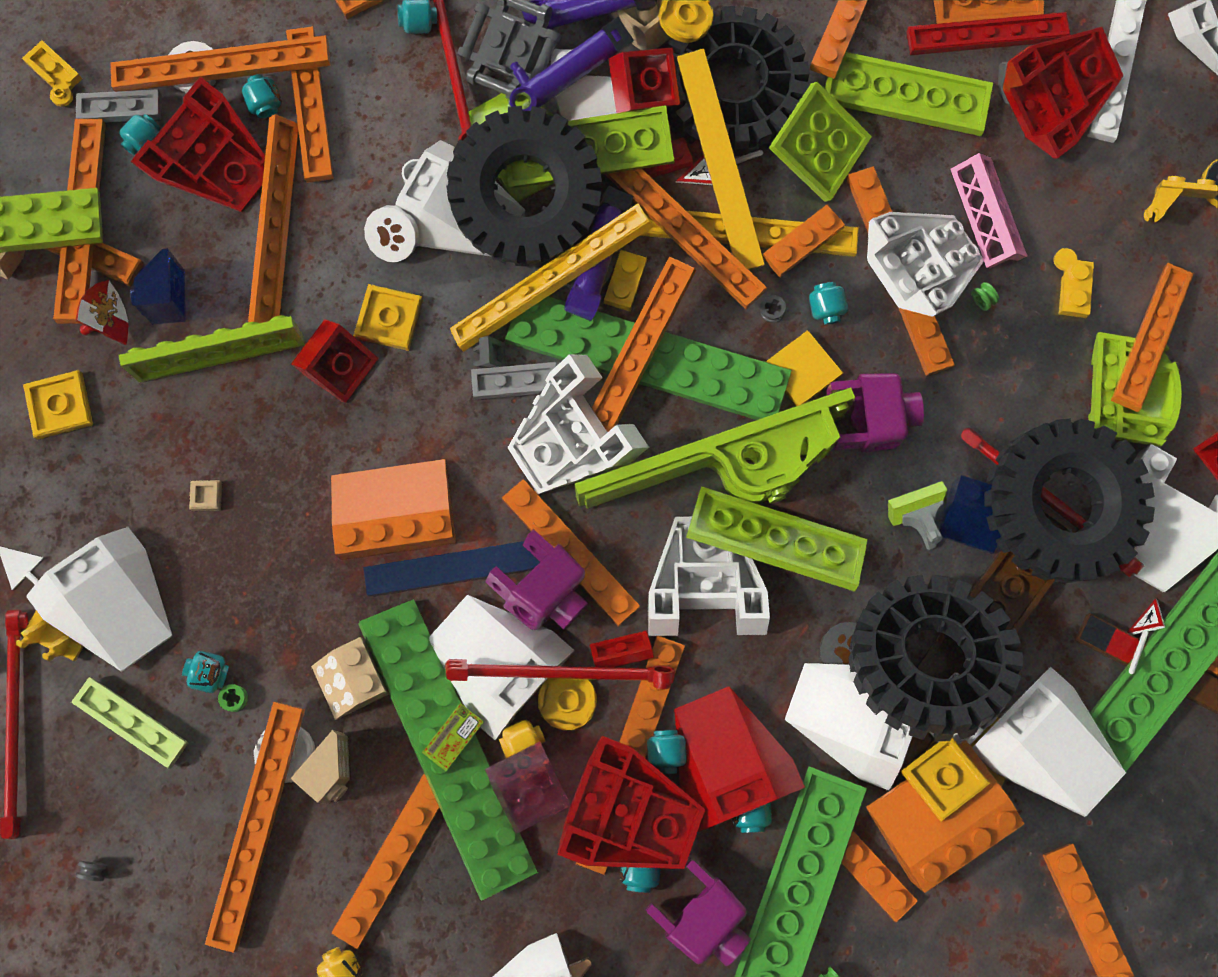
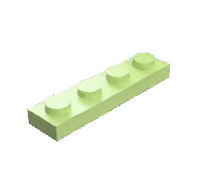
M89 677L71 702L167 768H172L189 743L94 678Z

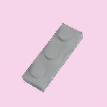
M158 89L76 94V119H103L104 122L129 121L134 115L143 116L146 114L153 120H161V93Z
M556 362L471 369L473 398L478 400L541 394L547 384L545 380L556 367Z

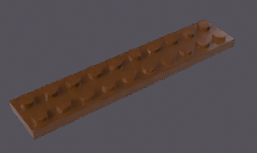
M1041 503L1046 517L1051 520L1054 526L1061 530L1072 529V533L1079 531ZM1001 550L969 593V596L976 598L983 591L994 600L989 610L993 613L1002 608L1010 618L1006 630L1016 629L1018 633L1055 579L1043 580L1033 576L1031 568L1022 570L1011 561L1015 556L1011 551L1003 553ZM940 633L916 668L930 677L949 679L954 673L961 675L966 671V668L963 667L966 657L962 648L958 646L954 639L944 633ZM930 732L927 733L924 740L912 737L904 762L908 765L936 745L938 741L934 740Z

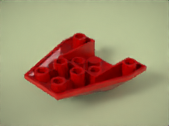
M730 686L674 709L676 730L678 735H682L686 740L687 763L684 766L678 767L680 788L705 809L698 832L805 788L792 757Z

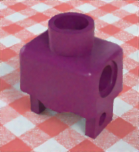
M896 373L860 374L857 380L831 382L827 388V395L850 387L855 395L854 409L850 417L852 428L856 433L840 435L834 450L860 448L861 453L894 449L899 447L908 436V427L922 426L924 406L921 394L919 392L903 393L901 377Z
M533 529L527 535L522 546L536 557L540 563L518 585L497 566L490 571L485 582L506 601L503 607L529 629L538 630L551 618L564 630L588 604L575 592L585 577V570L560 544L554 548Z
M690 859L686 863V867L706 885L702 892L690 901L674 923L652 902L645 910L666 931L664 934L666 939L693 962L703 964L713 954L725 966H728L742 953L751 940L738 926L747 914L746 908L718 877L712 879L695 861Z

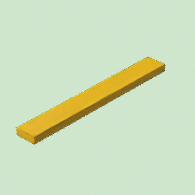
M700 49L677 56L731 253L748 270L764 266V260L705 51Z
M636 204L452 326L450 330L458 347L463 352L478 343L479 338L489 336L651 229L653 226L640 205Z
M687 211L721 244H729L721 214ZM647 216L653 227L640 236L670 238ZM751 217L759 246L762 248H771L803 223ZM844 226V229L813 253L855 257L857 254L859 227Z

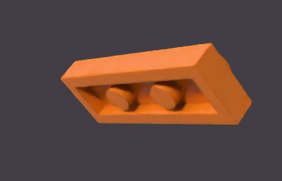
M825 205L764 252L762 257L781 278L844 229L845 224L828 205Z
M852 831L841 864L894 922H897L918 901L859 836Z

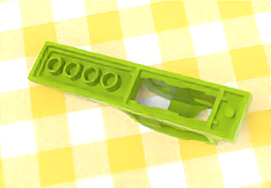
M851 387L575 483L579 506L586 505L588 509L705 467L711 468L720 476L725 490L730 496L755 504L767 500L770 504L779 502L786 498L785 494L800 482L799 478L815 462L819 463L831 452L839 440L840 435L834 422L845 417L844 414L850 409L849 407L855 399ZM800 455H806L804 461H801ZM746 460H751L755 464H749Z

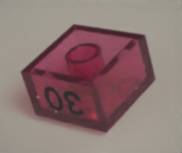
M541 742L485 769L493 791L516 834L571 806Z

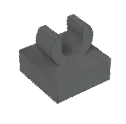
M490 336L479 338V345L474 346L473 351L480 354V360L474 361L473 365L479 368L504 367L505 343Z

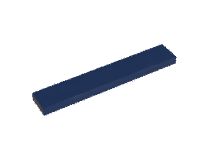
M524 541L367 566L363 567L367 596L373 597L487 578L495 566L505 575L532 571L540 561L522 546Z

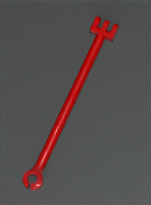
M433 0L434 7L437 9V21L462 131L459 139L463 141L467 136L466 131L472 126L445 3L444 0Z
M965 428L961 438L998 465L999 463L995 459L1000 452L987 443L973 429ZM1043 486L1041 492L1042 501L1081 530L1084 527L1083 523L1087 520ZM1134 557L1129 563L1119 565V570L1131 577L1133 574L1137 575L1144 567V564Z
M7 610L5 616L6 636H8L4 817H0V836L4 839H16L20 835V817H17L20 647L16 645V641L20 640L22 630H25L29 624L28 613L21 610Z
M449 659L445 662L446 677L450 681H467L468 676L643 680L653 682V687L657 689H669L671 684L674 683L675 678L674 668L664 665L647 668L467 664V659Z

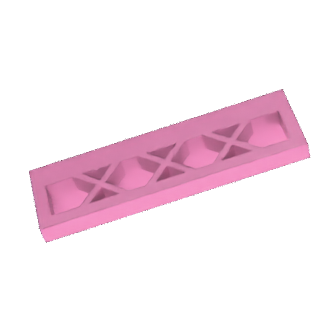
M978 153L951 168L986 268L990 269L1009 259L1019 261L1027 257L991 157ZM973 167L975 175L971 185L964 183L961 172ZM975 190L982 192L984 196L980 210L974 208L971 202ZM984 215L991 217L993 221L989 234L982 232L980 227ZM993 240L1001 242L1004 253L992 259L989 250Z

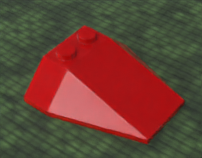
M1098 27L1025 48L1008 61L1003 91L1025 137L1052 158L1057 159L1078 143L1124 75L1103 27Z
M199 77L183 97V104L152 141L147 140L133 157L131 163L158 182L241 212L263 184L265 155L225 96L202 77Z
M601 736L585 766L567 814L557 855L585 866L684 869L705 809L632 747Z

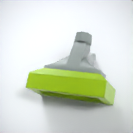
M941 481L888 500V518L893 526L903 524V526L914 527L922 536L928 550L936 548V544L943 539L941 532L936 526V521L939 515L944 512V508H946L947 488Z

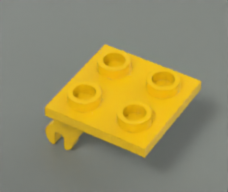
M1168 176L1167 180H1162L1156 187L1152 204L1143 214L1144 220L1146 222L1149 221V218H1152L1154 213V222L1159 221L1178 196L1213 199L1218 195V185H1215L1216 181L1198 179L1197 183L1185 182L1186 178Z
M37 610L26 629L21 632L24 638L16 641V645L21 648L34 643H39L49 648V652L42 655V658L47 661H51L54 657L59 656L76 661L84 647L44 621Z

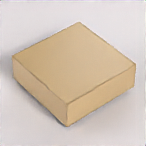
M220 480L191 481L189 509L191 511H221L222 482Z

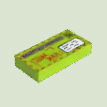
M460 703L422 753L443 770L447 771L484 721Z

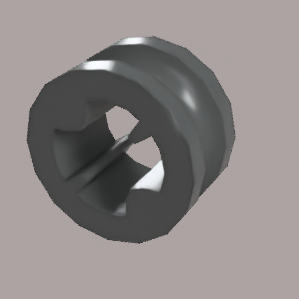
M770 295L763 299L760 309L763 319L770 323L782 320L786 309L785 301L777 295ZM772 303L777 304V309H781L780 312L775 311L774 315L769 314V309H765L766 306L771 307Z
M79 861L78 866L81 867V870L76 873V878L104 881L102 871L107 868L106 864Z

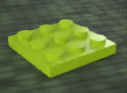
M818 82L810 84L769 146V149L824 202L832 200L872 136Z

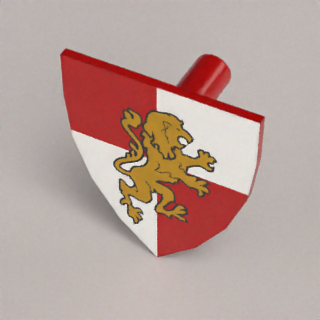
M109 280L96 283L86 290L78 305L76 322L82 324L79 328L80 332L87 336L93 331H97L117 342L127 345L128 318L122 300Z

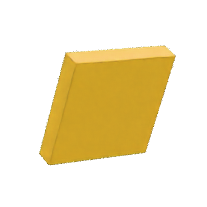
M368 284L353 336L358 340L409 351L423 297Z
M808 330L766 361V363L792 370L785 393L795 406L808 402L828 387L831 382L836 381L843 375L840 368Z
M80 370L23 384L33 437L39 440L93 425L83 373Z
M953 737L951 741H939L901 771L940 822L990 784Z

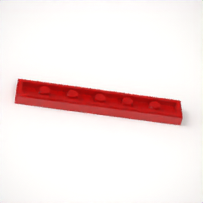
M1067 12L908 26L906 31L910 55L1039 44L1071 35Z

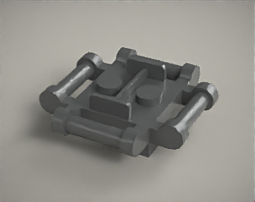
M497 0L496 9H492L477 2L474 9L476 14L463 47H459L457 55L474 62L467 72V83L472 85L480 84L505 94L506 98L509 99L511 92L521 86L513 74L510 65L515 61L518 62L529 78H533L547 68L556 44L560 43L562 35L547 29L552 16V7L545 4L539 6L526 0ZM509 7L536 16V23L532 24L524 19L508 14ZM488 17L491 21L477 54L472 51L484 21ZM486 68L513 80L508 84L487 76L483 72Z

